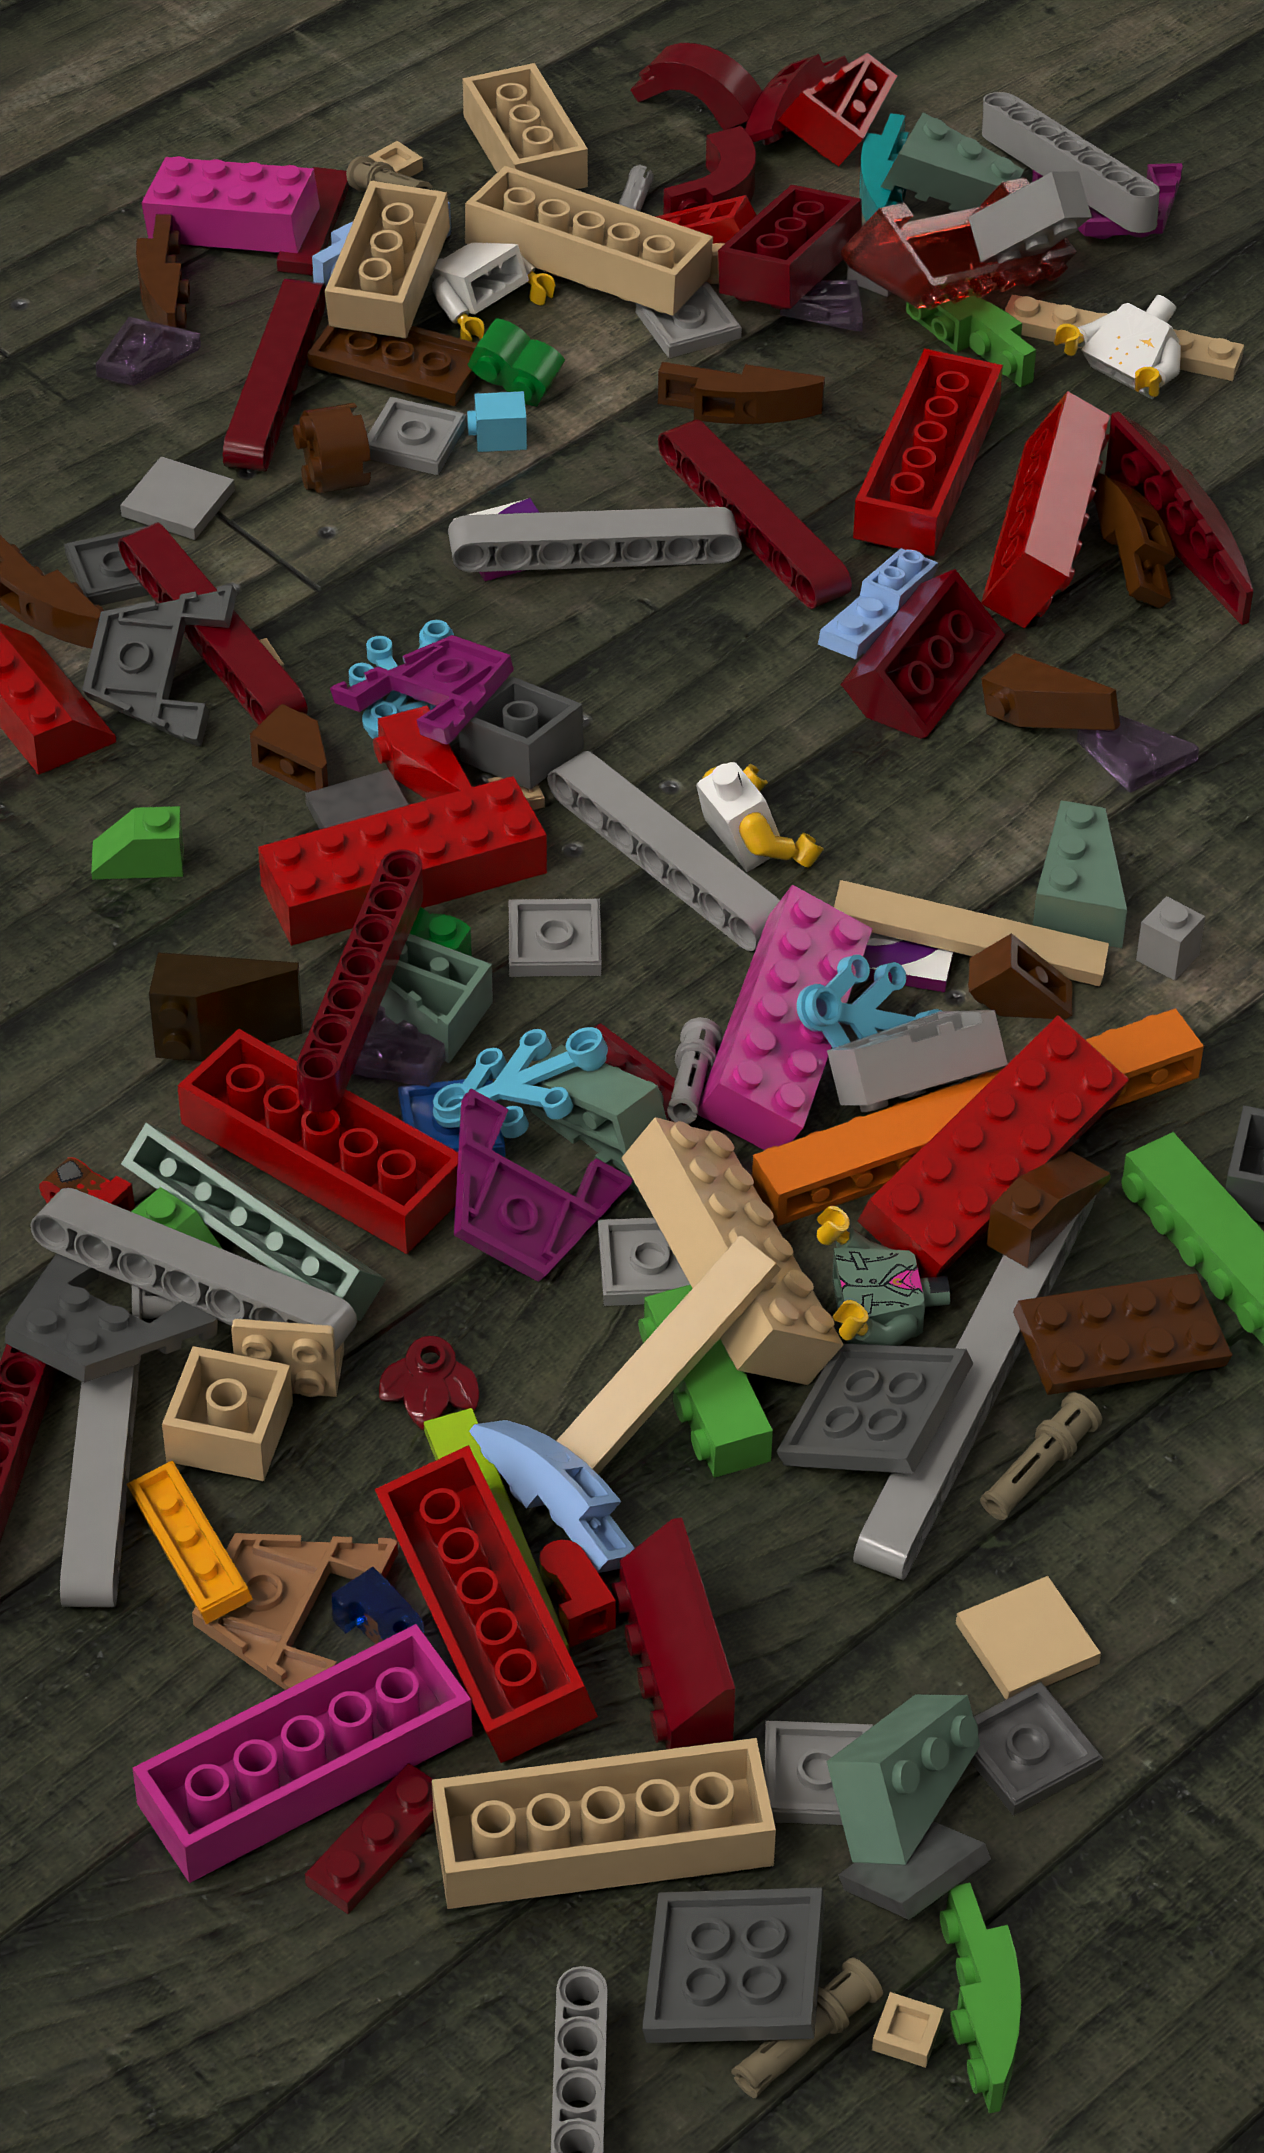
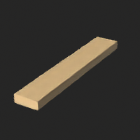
M840 880L834 908L873 928L872 933L969 956L976 955L1012 933L1068 979L1095 986L1101 985L1109 943Z
M740 1235L556 1441L567 1447L599 1474L779 1273L781 1269L777 1263Z

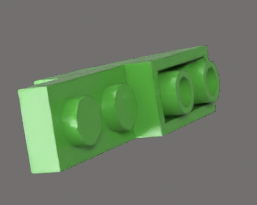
M919 278L908 280L906 313L912 319L918 321L956 353L970 347L986 361L1003 365L1002 374L1022 388L1033 382L1036 349L1021 338L1022 323L992 303L960 289Z
M971 1883L956 1885L948 1891L947 1908L940 1911V1924L944 1939L947 1944L955 1943L959 1958H956V1971L960 1983L957 2010L951 2011L950 2018L957 2044L966 2043L971 2058L967 2060V2072L971 2088L975 2094H983L990 2114L1001 2110L1009 2089L1015 2063L1021 2014L1020 1975L1016 1951L1008 1925L986 1929Z

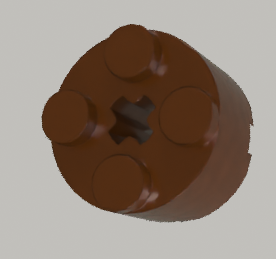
M355 403L305 410L300 417V424L293 426L295 445L298 450L303 449L306 465H302L301 473L306 490L315 489L320 494L369 485L371 472L363 473V462L371 461L369 442L362 415L353 416L352 414L357 408Z

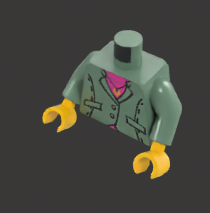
M829 1206L817 1217L818 1223L822 1225L817 1230L818 1241L824 1245H831L836 1241L837 1248H834L832 1283L838 1310L832 1317L841 1324L839 1334L844 1339V1344L900 1346L923 1332L925 1307L950 1304V1288L947 1276L920 1278L915 1254L909 1250H894L868 1240L849 1227L850 1222L847 1214L836 1206Z

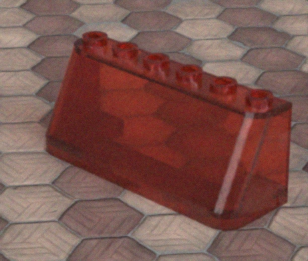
M1024 177L1002 182L979 207L911 222L908 221L913 217V214L905 203L881 207L842 248L840 254L852 270L914 307H926L928 310H931L942 303L951 301L952 304H956L966 297L974 295L977 298H981L991 291L1000 290L1001 292H1006L1020 284H1024L1027 287L1045 278L1048 281H1052L1068 269L1066 263L1077 251L1068 238L1065 237L1045 253L1002 263L980 261L968 217L1030 184L1027 178Z

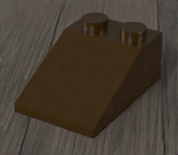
M158 952L149 990L155 1058L204 1061L238 1029L265 1044L302 1034L303 1018L298 962Z

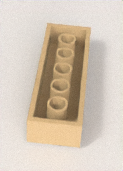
M504 166L465 203L466 244H518L521 255L537 269L549 272L553 276L578 282L588 288L598 289L618 296L622 300L644 305L659 313L673 316L711 276L713 236L508 166Z
M655 1117L622 1156V1160L692 1288L740 1235L771 1258L781 1269L720 1337L736 1369L747 1373L809 1385L844 1344L834 1328L833 1318L823 1309L816 1297L812 1281L802 1272L795 1260L792 1246L782 1237L775 1225L772 1211L762 1202L754 1188L752 1176L742 1167L734 1153L732 1141L726 1135L716 1130L707 1131L691 1127L682 1121L672 1122Z
M757 1738L432 1780L433 1817L447 1909L774 1866L776 1828Z

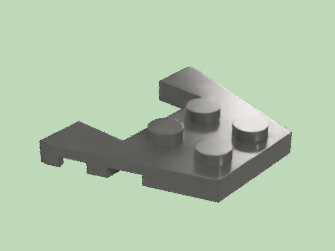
M233 585L218 586L217 591L198 595L196 591L181 594L178 600L159 604L153 600L102 611L82 688L87 698L194 746L202 747L210 713L206 704L168 699L186 625L229 628L237 597V592Z
M56 1253L6 1325L5 1343L85 1383L139 1364L140 1355L158 1350L168 1354L181 1349L182 1340L199 1335L202 1341L213 1338L217 1335L218 1318L181 1301L153 1322L147 1323L129 1314L122 1307L112 1306L90 1295L83 1288L99 1278V1271Z

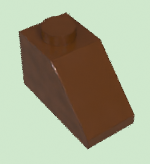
M281 704L250 733L252 766L305 792L328 787L327 761L318 721L305 713L298 712Z
M1012 933L969 958V993L977 1002L986 1005L991 1010H995L998 1016L1054 1019L1059 1015L1063 1020L1072 1016V981Z

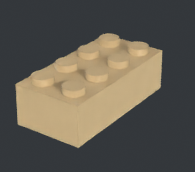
M535 63L463 78L464 118L496 172L500 171L504 166H508L575 190L588 187V148Z
M370 181L325 289L329 326L407 338L450 230L447 192Z

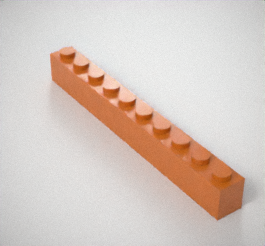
M1176 1008L1158 1015L1147 1016L1143 1020L1117 1029H1109L1100 1035L1085 1039L1130 1079L1109 1109L1199 1078L1204 1046ZM1002 1069L980 1074L976 1078L950 1087L939 1088L933 1093L907 1102H899L890 1108L867 1116L853 1118L841 1125L823 1131L812 1132L806 1137L780 1146H772L763 1152L754 1154L752 1166L753 1186L762 1202L772 1211L773 1221L778 1227L823 1211L829 1206H837L877 1192Z

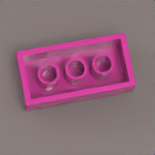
M181 156L165 157L141 202L148 238H153L156 214H172L173 230L180 231V241L183 245L298 253L320 208L314 168H301L294 165H263L257 162H224L219 159H186Z

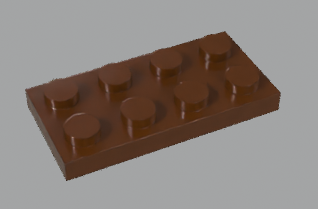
M328 324L307 353L308 366L456 406L477 376L467 364L478 343L411 326L407 338L332 327Z
M1196 1273L1018 1300L1013 1310L1047 1395L1224 1367L1232 1357V1353Z

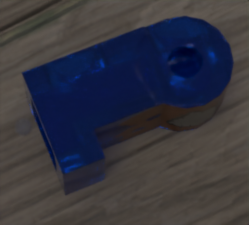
M371 1567L332 1593L333 1621L345 1634L357 1626L374 1644L415 1624L424 1634V1625L421 1617L374 1567Z

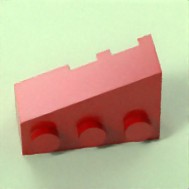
M866 53L842 67L835 75L822 79L815 87L802 91L778 121L816 149L821 156L828 158L839 167L863 140L897 75Z

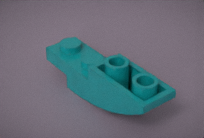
M890 113L882 135L866 133L862 146L859 196L862 199V214L868 228L885 235L888 225H895L898 214V202H904L907 189L896 185L892 191L881 187L910 135V132L905 131V115Z

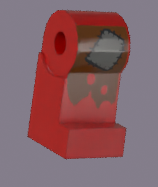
M68 1157L39 1184L41 1195L47 1203L61 1189L73 1188L130 1212L135 1208L132 1183L118 1176H115L110 1181L93 1172L85 1163L73 1157Z
M556 1540L547 1544L540 1553V1576L549 1598L559 1603V1622L569 1648L616 1629V1600L584 1550L577 1543L570 1540Z

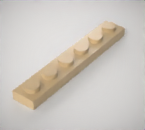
M1013 294L1004 310L1022 323L1021 335L1054 342L1057 327L1062 324L1080 327L1107 315V313H1096L1074 308L1070 305H1059L1036 300L1028 296L1022 297ZM1173 329L1181 346L1180 370L1230 381L1234 380L1243 357L1244 344L1230 342L1223 338L1193 334L1186 330Z

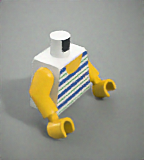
M735 762L721 764L707 771L703 778L699 780L696 787L705 821L746 872H749L770 858L781 860L793 858L802 866L809 868L824 850L821 846L815 844L816 840L806 833H802L795 844L791 838L779 835L768 804L760 793L768 784V781L762 780L756 775L759 772L756 766L749 764L742 771Z

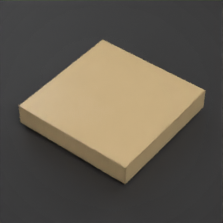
M1049 1576L957 1613V1627L1006 1700L1039 1682H1042L1046 1687L1100 1663L1101 1652Z

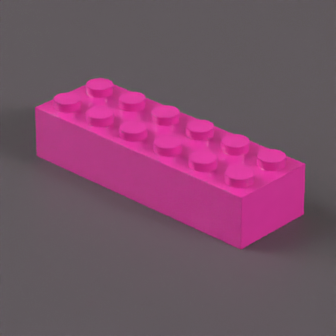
M794 885L789 888L767 918L698 1105L699 1116L763 1150L792 1142L804 1127L828 1058L827 1050H830L832 1047L822 1031L813 1032L802 1024L797 1013L798 996L809 985L821 984L826 986L838 974L837 966L842 958L852 955L863 956L873 928ZM852 964L851 970L855 976L856 970L854 965ZM852 987L841 998L842 1003H847Z
M417 1624L133 1767L137 1804L187 1881L191 1883L395 1777L408 1763L416 1766L472 1736L471 1698Z

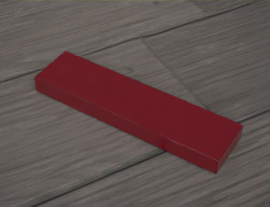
M313 167L320 208L298 253L279 252L277 271L313 275L312 256L326 249L350 187L347 181V171Z

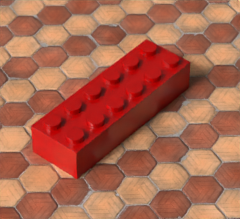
M924 348L856 497L853 539L898 549L915 550L929 556L935 555L1000 404L1003 365Z
M1069 391L1065 393L1024 445L981 601L985 607L1023 628L1029 624L1035 615L1042 617L1052 602L1053 594L1057 590L1063 592L1073 579L1075 569L1071 565L1082 546V541L1078 540L1079 534L1089 519V514L1085 512L1086 507L1096 492V487L1092 486V483L1103 464L1099 456L1110 437L1106 433L1110 415Z
M514 776L258 847L261 886L291 946L352 929L380 862L391 851L399 849L409 850L420 856L423 866L424 896L421 904L422 908L547 873V834Z
M1057 1015L869 1199L857 1222L883 1246L894 1250H909L915 1254L920 1278L941 1276L989 1228L991 1206L1016 1179L1063 1155L1115 1103L1130 1079Z
M241 1029L233 1033L177 1085L181 1124L405 1254H408L456 1205L458 1152L347 1089L341 1102L331 1111L321 1113L305 1109L301 1105L298 1096L297 1061Z
M467 1445L374 1489L500 1763L597 1718L598 1715L583 1681L470 1446Z

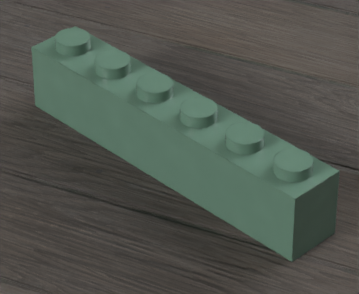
M145 1123L121 1165L154 1188L162 1187L196 1210L204 1223L270 1269L347 1301L354 1309L358 1321L362 1320L386 1281L377 1272L173 1132Z

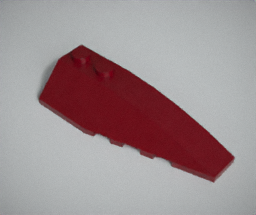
M1119 411L1112 413L1105 475L1137 490L1151 503L1166 527L1175 555L1241 625L1249 623L1253 587L1241 552L1217 507L1196 481L1190 470L1185 469L1167 446L1162 445L1150 431Z

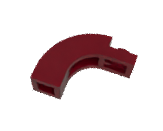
M678 43L665 47L647 67L640 71L639 76L641 79L630 90L638 102L667 90H682L691 93L706 104L723 130L748 121L752 109L762 92L754 78L734 59L714 48L696 43Z
M742 126L706 135V168L711 174L700 179L664 188L663 215L747 195L751 202L755 190L756 150L752 139Z

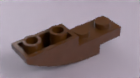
M156 214L153 238H137L136 243L140 296L144 310L159 335L169 345H178L179 329H186L187 326L186 304L190 302L189 279H182L181 263H177V255H173L180 254L181 241L180 231L173 230L172 214Z
M662 362L658 371V404L694 409V420L699 419L705 422L727 424L785 422L822 414L825 377L745 364L742 374Z
M1099 472L1093 480L1092 486L1096 487L1093 499L1096 504L1103 539L1119 547V556L1122 561L1129 596L1160 609L1171 600L1164 566L1176 557L1166 527L1155 508L1142 494L1132 487Z
M0 535V605L24 623L47 635L92 649L100 614L104 611L103 608L98 604L94 605L83 594L80 586L76 582H70L58 569L44 576L39 567H33L22 556L15 544H9Z

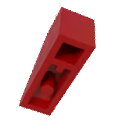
M747 195L656 217L713 236V244L726 243L757 215Z
M428 705L378 718V737L373 739V747L378 762L380 764L386 763L396 781L426 800L472 787L449 744L420 735L417 719L430 711Z

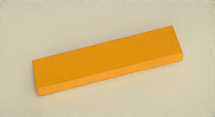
M173 1460L127 1483L134 1501L205 1624L253 1600L247 1585Z

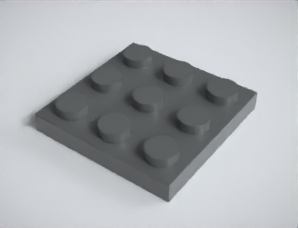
M844 1344L824 1367L776 1452L784 1466L914 1474L969 1373L973 1361L967 1349Z
M822 1887L658 1893L642 2028L646 2043L814 2039L825 1913V1897Z

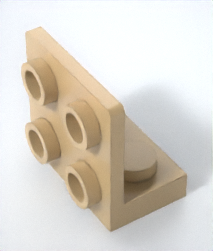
M247 1319L233 1320L231 1331L234 1354L290 1365L292 1394H301L308 1397H337L344 1355V1342L335 1352L334 1328L332 1326Z

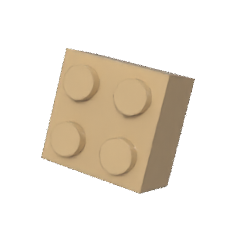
M193 1346L162 1423L166 1462L173 1460L175 1464L264 1481L293 1405L290 1365Z

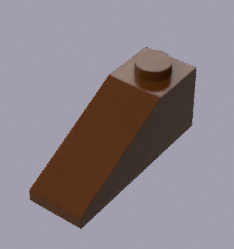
M1014 653L981 678L986 714L1018 727L1116 730L1120 727L1116 689L1026 656Z
M1069 1151L1018 1177L991 1206L987 1245L1028 1268L1107 1184L1111 1174Z

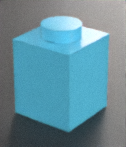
M524 391L474 394L475 410L467 411L468 436L476 435L477 451L527 450Z

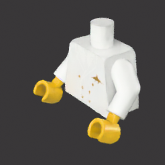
M470 243L444 259H438L432 272L434 278L432 289L439 305L454 324L459 323L461 326L460 339L471 342V335L479 337L480 340L484 336V323L477 317H468L469 313H478L526 282L531 285L530 300L537 305H544L546 295L553 298L555 281L551 275L545 273L536 274L534 272L535 267L521 255L518 244Z
M1156 295L1146 311L1130 303H1125L1117 311H1113L1091 323L1080 327L1062 324L1056 329L1054 345L1058 346L1061 343H1065V354L1073 356L1076 354L1078 347H1083L1081 351L1092 368L1150 399L1158 396L1159 388L1174 379L1180 372L1181 346L1172 326L1167 323L1177 308L1170 300L1161 295Z

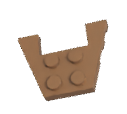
M235 1533L226 1552L247 1585L253 1600L208 1624H205L195 1606L192 1612L193 1625L284 1690H287L337 1664V1661L292 1647L329 1574L333 1573L381 1588L398 1555V1540L378 1538V1544L353 1543L352 1537L333 1536L331 1542H303L301 1535Z

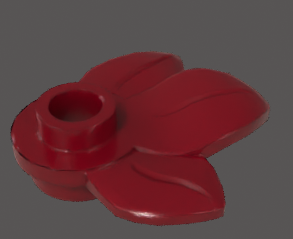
M424 1336L415 1340L409 1346L405 1358L394 1362L385 1369L380 1378L379 1398L381 1401L386 1402L404 1400L409 1417L420 1430L424 1431V1421L440 1417L447 1408L448 1403L461 1410L472 1408L473 1412L476 1411L479 1402V1387L473 1371L456 1361L455 1352L450 1343L441 1337ZM426 1353H435L440 1357L434 1364H427L421 1358Z

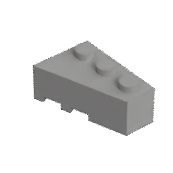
M1079 171L1050 172L968 218L980 261L998 262V265L1002 267L1019 261H1035L1066 236L1076 232L1078 227L1091 218V213Z
M995 1010L939 1011L827 1050L840 1105H860L861 1112L884 1108L889 1105L888 1099L914 1097L925 1093L926 1088L957 1082L964 1077L1008 1064Z

